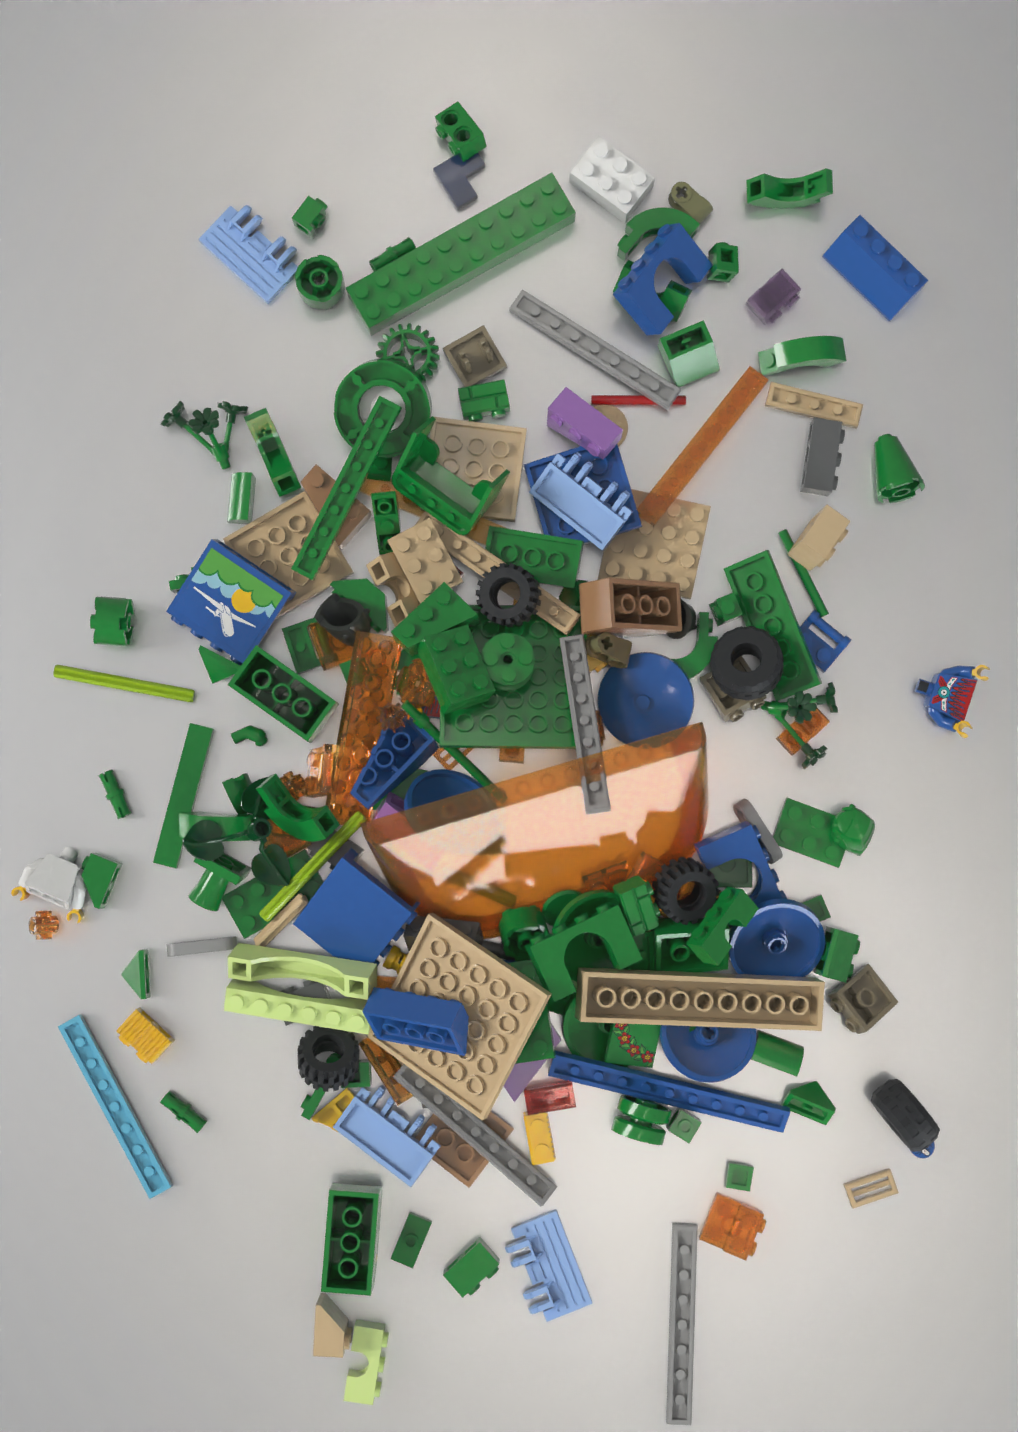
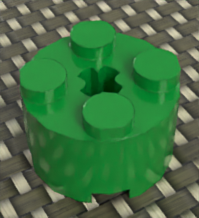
M317 255L318 257H311L308 260L304 259L297 267L295 274L296 287L301 298L312 308L319 310L332 309L341 300L345 290L344 278L339 265L332 258L324 255ZM322 280H324V283H323V284H320V285H317V284H316V282L321 283Z
M96 597V613L91 614L90 628L95 629L93 636L94 644L130 645L134 626H131V615H134L132 599Z
M535 905L506 909L502 913V919L498 926L505 955L514 957L517 962L531 960L525 948L526 945L531 943L529 939L542 933L544 936L550 934L544 914Z

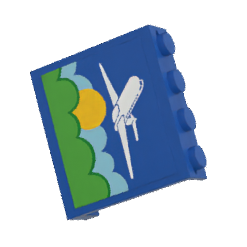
M211 539L166 612L172 615V621L181 626L185 624L191 628L190 632L200 639L206 638L211 642L210 646L219 652L224 650L231 655L230 659L233 662L242 665L256 645L259 646L285 603L293 599L296 591L220 540Z

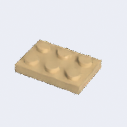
M430 518L387 540L420 604L443 582L451 589L464 583Z

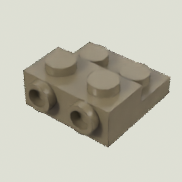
M742 656L738 657L733 663L737 670L742 672L752 671ZM711 671L699 678L725 722L729 720L736 722L744 716L743 712L747 709L752 708V710H756L765 703L764 699H766V696L745 701L725 694L715 683Z
M869 964L860 968L846 982H842L828 995L831 999V1008L837 1013H842L846 1019V1027L851 1032H856L857 1034L867 1032L898 1003L897 999Z

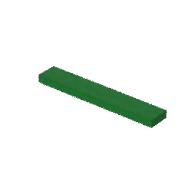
M193 723L189 724L153 863L178 868L184 846L183 837H179V813L193 812L214 733L212 728Z

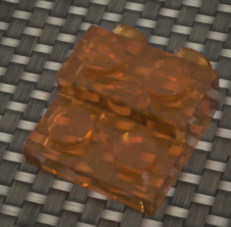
M716 1192L700 1232L699 1240L721 1248L724 1252L746 1261L748 1255L752 1257L755 1253L757 1242L754 1240L757 1232L762 1233L765 1228L766 1219L763 1218L764 1213L757 1208Z

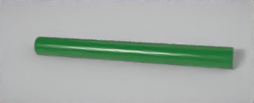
M784 529L778 534L787 552H789L794 543L787 529ZM791 558L817 612L820 613L819 616L822 618L828 615L829 612L807 569Z

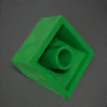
M826 926L824 952L815 967L814 973L842 982H846L847 978H851L854 970V964H851L853 955H857L860 948L859 935Z

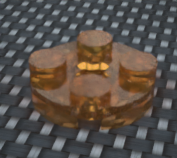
M414 659L411 661L414 663L401 669L396 681V691L400 693V701L402 703L408 700L416 708L429 707L433 704L436 694L421 659ZM416 681H420V684H419L418 687L415 686Z

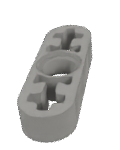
M742 799L736 803L733 809L740 822L742 823L747 820L752 826L756 825L761 835V838L758 839L761 848H766L770 860L767 862L773 864L781 859L783 854L780 847L753 805L747 799Z
M236 936L166 944L167 957L232 950L237 945Z

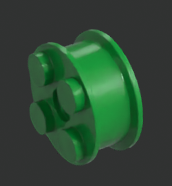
M501 633L492 637L485 644L481 657L496 689L503 691L516 690L530 680L535 665V654L531 644L525 638L514 633ZM504 661H510L511 664H505Z

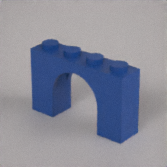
M680 223L666 224L658 230V236L645 247V253L632 264V270L619 281L618 288L613 293V296L647 336L662 334L674 318L655 291L654 275L659 264L662 261L667 262L685 284L701 282L712 267V263Z
M746 820L694 843L702 865L708 870L737 858L753 862L757 870L758 879L755 889L749 897L755 904L772 899H787L784 891H779L776 883L779 882V878L774 868L770 870L767 863L770 857L766 848H761L758 839L761 838V835L756 825L752 826ZM728 923L729 929L731 931L733 925H730Z

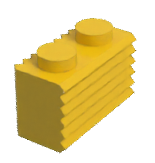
M140 1007L116 1030L120 1034L119 1040L128 1047L130 1045L138 1051L136 1053L138 1058L145 1063L148 1061L151 1064L156 1062L175 1041Z
M543 1108L523 1112L532 1165L554 1162L556 1156L548 1110Z

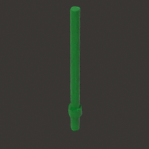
M406 700L401 708L414 719V724L420 729L423 728L439 743L440 731L430 722V718L423 711L420 712ZM444 748L501 804L507 800L508 797L458 748Z

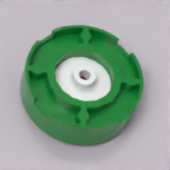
M374 359L357 366L342 380L335 394L334 419L341 436L353 448L379 396L401 406L402 409L377 456L391 458L403 454L413 431L431 418V396L422 377L407 364L393 359Z

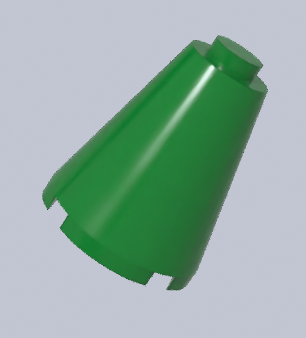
M891 434L880 436L874 444L878 501L884 503L883 499H888L889 503L900 502L915 496L917 489L924 490V481L898 437Z

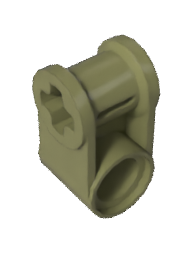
M677 182L672 187L668 197L672 208L688 214L700 224L713 211L710 202L699 195L686 182ZM681 193L684 195V197L682 196L680 198H677L676 196L680 195Z
M607 632L586 639L587 655L603 661L612 667H628L632 648L631 641Z

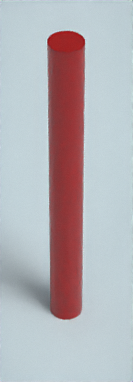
M591 395V405H658L644 395ZM678 395L672 405H686V395Z

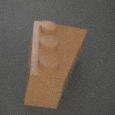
M316 464L302 479L301 484L318 513H320L336 481ZM355 499L335 539L341 551L372 517L371 511L358 499Z

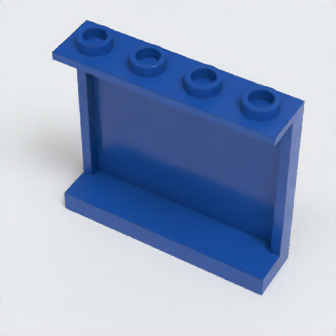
M351 848L340 859L293 925L333 957L375 963L378 966L380 962L377 961V958L379 956L384 958L393 947L389 944L391 940L397 941L405 931L402 926L405 923L410 925L418 915L415 909L420 902L417 901L411 907L354 860L359 854Z

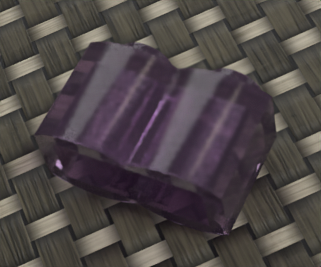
M782 268L747 300L746 306L764 325L769 321L773 324L783 314L781 310L787 305L792 307L800 299L798 295L801 288Z

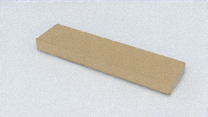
M771 382L765 407L810 418L843 422V426L857 429L863 404Z

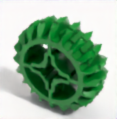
M408 323L407 329L404 330L402 324H399V331L397 332L390 328L391 336L383 334L382 338L385 342H378L377 344L381 350L376 351V357L397 360L415 370V363L423 359L422 356L427 355L425 363L416 370L426 383L424 375L432 378L433 372L430 369L437 370L438 364L434 361L440 360V355L436 354L439 351L438 345H433L435 338H428V330L421 333V326L419 325L416 326L415 330H412L411 323ZM407 339L416 340L424 347L411 346ZM400 341V349L389 356L391 348ZM404 347H407V351L411 355V365H409L408 359L404 355L406 353Z

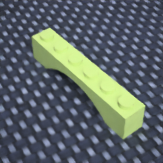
M238 943L228 956V978L250 982L270 978L306 979L327 985L346 997L368 1000L373 988L377 986V964Z
M232 979L226 987L224 1011L362 1034H369L371 1030L362 1012L367 1003V1000L303 997L280 992L258 982Z

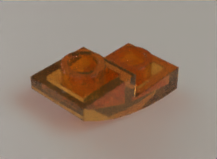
M818 708L816 711H810L812 715L810 721L804 720L802 724L794 721L790 724L805 744L830 722ZM787 729L775 738L791 756L796 754L801 748Z

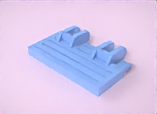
M246 205L237 212L230 206L199 238V241L261 299L269 304L296 274L298 266L293 262L285 269L283 267L296 254L297 249L294 246L289 247L276 260L274 256L285 245L286 239L280 236L272 244L258 230L249 237L261 224L263 218L260 215H256L244 228H241L239 225L250 215L252 208Z
M578 452L575 453L562 470L561 467L567 459L558 453L545 468L529 493L604 551L633 513L628 507L623 506L628 500L630 493L624 491L620 494L614 505L610 506L607 502L616 492L618 484L615 481L612 482L599 499L598 496L604 488L587 476L593 464L589 461L585 463L576 477L571 475V472L579 463L581 455Z
M381 1085L367 1104L365 1101L371 1092L362 1087L333 1128L408 1186L412 1187L441 1146L432 1139L426 1148L424 1147L437 1129V1126L434 1124L429 1126L420 1141L417 1140L413 1135L423 1124L424 1116L420 1114L408 1132L405 1133L404 1130L410 1123L395 1110H392L388 1118H386L398 1097L395 1094L390 1096L383 1109L379 1111L374 1106L384 1095L386 1088Z
M556 1209L511 1228L515 1239L524 1235L526 1238L505 1247L506 1252L513 1253L529 1246L531 1251L528 1254L514 1258L511 1261L512 1267L515 1268L525 1264L532 1285L542 1281L544 1283L524 1292V1299H532L546 1292L549 1299L528 1308L530 1314L543 1311L548 1322L592 1304L591 1297Z

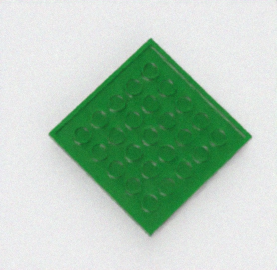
M469 605L478 614L481 623L474 627H469L480 654L485 644L492 637L501 633L518 634L525 638L534 650V670L530 680L524 686L512 691H503L495 688L496 691L486 702L447 714H443L440 706V748L576 749L559 638L581 635V617L567 636L538 615L532 614L530 616L531 620L529 622H522L523 625L521 626L513 625V627H506L489 620L480 611L482 609L480 606ZM499 605V606H500L502 609H509V608L513 607L514 605ZM568 606L580 614V606ZM504 661L505 664H511L510 661Z

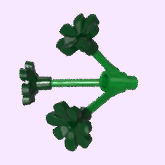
M179 401L172 409V413L168 412L165 414L164 420L160 425L169 427L171 424L176 423L181 429L185 428L214 455L222 469L229 468L231 465L228 460L230 457L228 450L232 424H235L236 415L246 414L249 407L231 406L226 401L217 402V408L227 412L225 422H228L224 442L218 444L213 434V428L219 426V421L217 420L219 418L218 411L214 410L212 412L211 408H205L203 413H201L199 410H195L192 413L195 419H191L188 422L182 417V412L185 408L183 402ZM203 432L205 435H208L213 446L200 436L199 433Z
M833 682L828 683L827 691L824 695H817L816 698H812L810 693L804 694L803 691H798L795 693L794 698H788L787 702L765 701L761 706L762 710H766L769 714L774 715L799 743L800 749L806 755L802 763L803 769H806L810 764L814 766L818 761L817 758L821 759L827 754L825 751L828 748L823 745L818 749H813L808 743L805 744L784 718L788 711L790 717H795V722L802 724L804 720L810 721L812 719L810 711H816L817 705L827 704L830 708V713H838Z

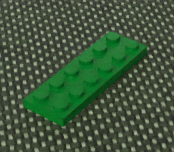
M765 550L724 568L732 592L735 593L743 613L742 617L746 627L754 626L767 631L778 641L782 650L784 661L783 673L780 681L772 690L775 700L780 701L795 695L798 691H805L822 684L770 551Z

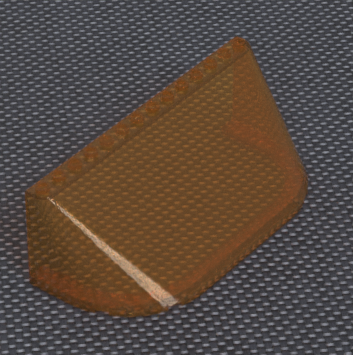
M699 722L360 824L364 837L391 891L411 907L416 902L420 903L415 909V912L418 913L417 916L427 917L428 914L434 913L443 919L479 922L484 939L499 937L498 926L502 919V913L506 909L535 905L542 912L546 900L557 892L576 890L586 893L600 889L614 891L613 885L627 881V879L634 876H640L645 882L649 881L652 887V882L657 880L655 874L663 870L661 868L663 864L667 866L670 864L669 860L675 859L678 861L679 857L692 858L696 851L694 843L701 841L709 812L706 732L703 723ZM604 771L611 811L586 815L581 786L582 776H585L586 784L600 781V773Z

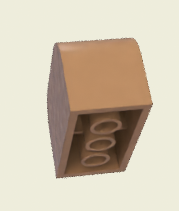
M605 578L579 584L581 634L599 636L601 633L607 632L617 637H644L682 631L680 583Z

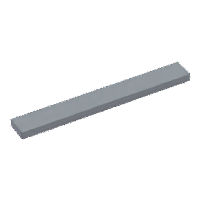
M523 289L509 308V311L667 411L681 392V388Z
M584 634L562 637L559 639L586 815L610 812L611 805Z
M405 1064L395 1073L393 1078L518 1188L540 1207L545 1204L557 1186L477 1116Z
M672 1223L666 1423L671 1425H691L698 1225L689 1223Z

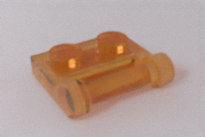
M323 744V747L310 749L307 757L308 770L304 781V797L316 798L332 794L334 754H337L338 746Z

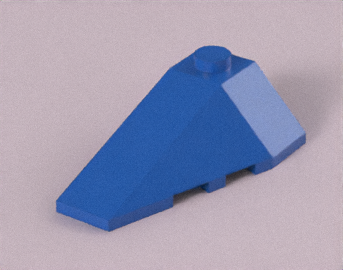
M402 709L384 725L381 736L376 746L373 747L366 766L362 768L350 792L368 810L420 768L439 749L436 740L423 728L420 729L414 724L411 717L408 720V714Z

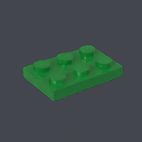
M790 798L785 799L772 835L778 846L837 868L840 867L845 853L843 848L833 842L831 836L832 822L836 815Z

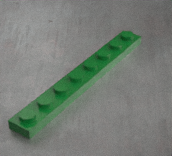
M381 396L378 397L291 568L292 570L313 581L315 580L402 409L401 406Z

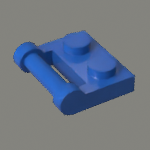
M814 609L802 623L800 629L816 668L825 673L852 639L847 635L844 637L823 620L819 616L820 613ZM811 624L816 625L837 642L838 645L833 649L809 629Z

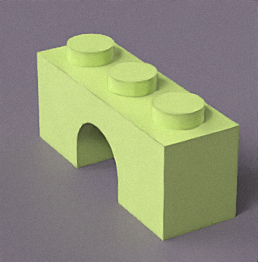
M356 1320L351 1351L363 1353L367 1357L369 1364L361 1370L349 1369L344 1401L373 1405L375 1397H380L382 1382L377 1381L378 1372L383 1373L385 1357H381L382 1347L387 1348L389 1332H384V1323Z

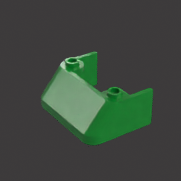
M432 416L413 431L392 475V484L398 492L459 535H466L475 527L495 501L510 471L506 469L493 482L481 480L474 488L436 462L440 450L436 442L428 437L436 420Z

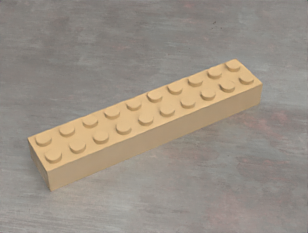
M578 967L575 1017L580 1022L822 1031L825 982L816 977Z

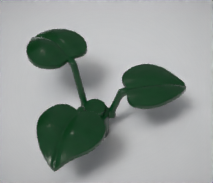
M268 777L253 782L242 793L241 807L246 813L253 814L252 818L255 820L247 826L246 830L221 837L222 831L217 823L211 820H202L195 823L183 838V845L192 856L203 861H212L223 855L224 846L222 842L247 835L252 841H260V853L255 855L251 862V869L255 878L268 885L287 886L290 883L291 870L286 852L277 844H270L264 849V845L267 842L266 837L271 834L272 827L268 821L270 818L264 812L268 806L256 788Z

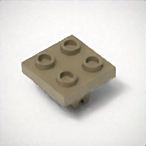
M484 325L443 347V352L464 387L477 385L507 368L506 362Z

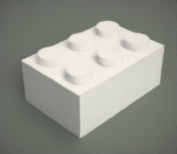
M599 135L570 171L569 183L624 224L652 190L655 181L653 175Z

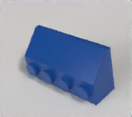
M861 215L840 234L822 256L888 321L928 282V279Z
M373 988L362 1012L377 1039L465 1056L469 1016L462 1003L453 999H438L431 995L426 997L416 995L413 992L394 991L391 988Z

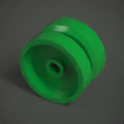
M621 1095L617 1109L625 1115L615 1116L611 1130L640 1142L663 1145L666 1131L656 1124H668L672 1110L653 1101Z

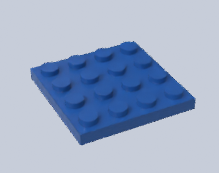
M616 444L604 460L598 456H593L587 449L581 446L559 453L567 459L561 467L562 470L575 453L578 452L581 455L579 463L571 472V475L576 477L585 463L589 461L593 464L587 476L604 488L598 496L599 499L612 482L615 481L618 484L616 492L607 502L610 506L614 505L620 494L624 491L630 493L628 500L623 506L628 507L633 513L616 535L642 527L618 444ZM557 454L524 464L530 488L533 487ZM533 496L544 535L584 541V545L592 543Z

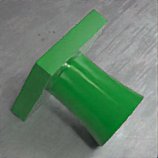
M225 853L212 861H203L195 858L193 862L206 868L188 897L192 902L204 909L218 911L228 883L239 884L249 875L251 867Z

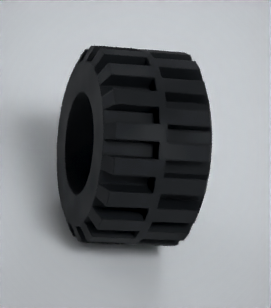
M500 563V567L495 565L490 567L491 572L485 571L483 574L484 580H479L477 584L480 586V590H476V596L479 597V600H476V602L482 608L480 610L482 614L487 616L489 620L506 627H513V625L521 626L523 625L522 622H529L531 620L530 616L532 614L536 615L538 612L536 606L541 605L539 596H542V593L538 589V581L534 579L530 572L516 564L510 563L507 565L506 563ZM516 582L520 587L518 602L509 609H502L497 600L500 588L506 583Z
M679 857L678 861L671 859L669 860V865L663 864L661 866L663 870L655 874L657 880L652 882V887L655 889L652 896L655 898L654 901L657 906L674 922L679 923L680 921L683 925H688L690 921L692 924H696L698 919L703 920L705 918L706 912L717 901L716 896L720 894V890L717 888L719 883L714 878V874L699 861L690 857L688 859ZM694 881V888L691 894L684 899L677 900L679 889L685 883Z
M313 1026V1031L307 1030L305 1032V1037H301L300 1045H298V1069L301 1078H305V1083L308 1086L312 1083L313 1089L318 1090L321 1087L324 1092H328V1088H333V1091H337L340 1085L344 1088L348 1085V1080L353 1081L355 1073L358 1072L360 1051L358 1040H355L353 1032L348 1034V1031ZM331 1051L340 1055L341 1058L333 1063H324L319 1061L316 1056L322 1052Z

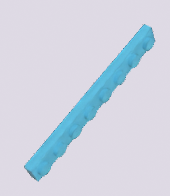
M82 1014L58 1026L149 1199L171 1188L173 1185Z

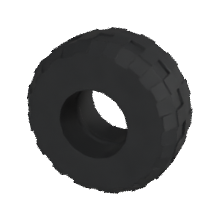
M741 626L727 631L717 640L711 652L710 666L713 679L721 691L732 698L746 701L764 697L769 692H772L782 677L784 661L778 641L767 631L754 626ZM743 655H753L761 661L759 667L750 672H742L733 666L734 661Z
M889 1079L873 1092L871 1103L911 1151H922L938 1138L940 1128L900 1080Z

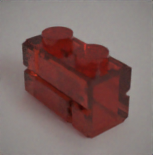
M571 1081L552 1082L529 1086L524 1089L528 1115L538 1114L539 1111L545 1113L576 1107Z

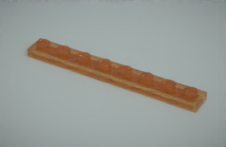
M749 366L639 505L637 511L640 517L653 527L658 523L762 391L769 379Z

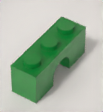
M628 260L623 266L613 292L618 288L619 281L632 270L631 266L634 262ZM672 280L667 285L665 291L656 294L674 316L671 321L677 322L692 290Z
M726 887L719 894V898L712 908L706 912L705 918L700 925L694 929L686 944L703 963L719 966L732 947L725 937L727 924L746 927L759 908L743 889Z

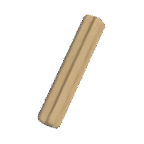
M301 893L297 894L254 937L255 945L266 947L309 903L307 897Z

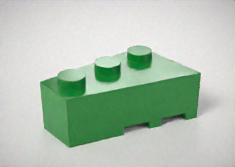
M443 582L400 622L391 633L394 640L412 657L418 654L417 647L423 637L464 625L474 627L481 623L478 614Z

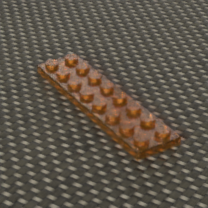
M356 631L325 804L329 807L340 825H344L357 811L366 817V821L361 827L369 828L373 806L368 810L350 792L362 768L366 766L371 756V751L381 736L384 725L389 720L402 648L394 640L393 636Z

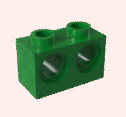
M458 101L435 116L437 123L435 130L441 140H447L451 153L454 156L458 155L463 162L487 147L483 132Z

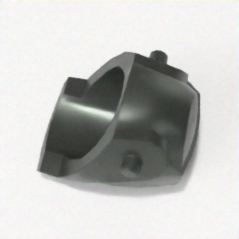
M337 593L329 596L320 605L314 616L316 621L333 637L351 647L363 640L371 630L370 622L372 620L368 615L370 610L368 608L364 609L355 600L340 597Z

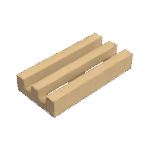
M889 1168L843 1184L852 1209L899 1193ZM884 1177H888V1179L883 1180V1181H880V1182H877V1183H874V1184H872V1185H869V1186H866V1187H863V1188H860V1189H857V1190H854V1191L851 1190L852 1188L861 1186V1185H863V1184H866V1183H869V1182H872V1181H875V1180H878V1179H881V1178H884ZM888 1185L891 1186L890 1189H887V1190H885V1191H882V1192H879V1193H876V1194H873V1195H870V1196H867V1197H864V1198H861V1199H858V1200H855V1199H854L855 1196H858V1195H861V1194H864V1193H867V1192H870V1191H873V1190H876V1189H879V1188H882V1187H885V1186H888Z

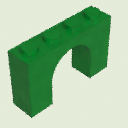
M609 902L596 907L597 912L591 915L583 913L575 917V922L566 926V923H562L552 928L553 933L544 936L542 933L529 939L531 943L526 945L525 948L543 988L552 993L549 1001L556 1002L576 992L565 966L564 955L569 942L579 934L588 932L597 936L604 944L614 969L622 970L642 960V956L619 905H610Z

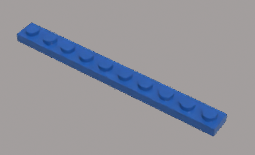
M555 1050L556 1058L551 1059L548 1069V1076L781 1133L784 1132L790 1115V1108L557 1050Z

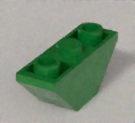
M395 491L371 493L379 555L393 552L387 540L401 533L398 497Z
M367 578L331 582L330 586L334 589L331 592L332 594L337 593L342 598L355 600L364 609L368 608L370 610L368 615L372 620L370 622L371 628L377 633L380 630L384 633L389 631L388 611L386 609L387 597Z

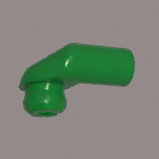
M251 725L231 733L235 744L246 739L255 742L256 746H263L267 743L266 733L262 729Z

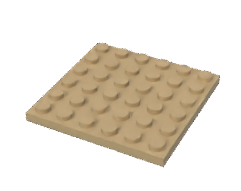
M430 913L427 915L391 989L404 993L413 992L416 995L426 997L431 995L443 1000L453 999L462 1003L469 1016L465 1056L379 1040L372 1029L367 1038L479 1119L484 1120L488 1117L552 993L436 914Z

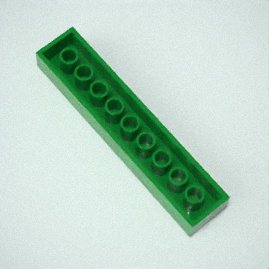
M551 172L346 287L348 297L368 332L373 336L574 223L576 212Z

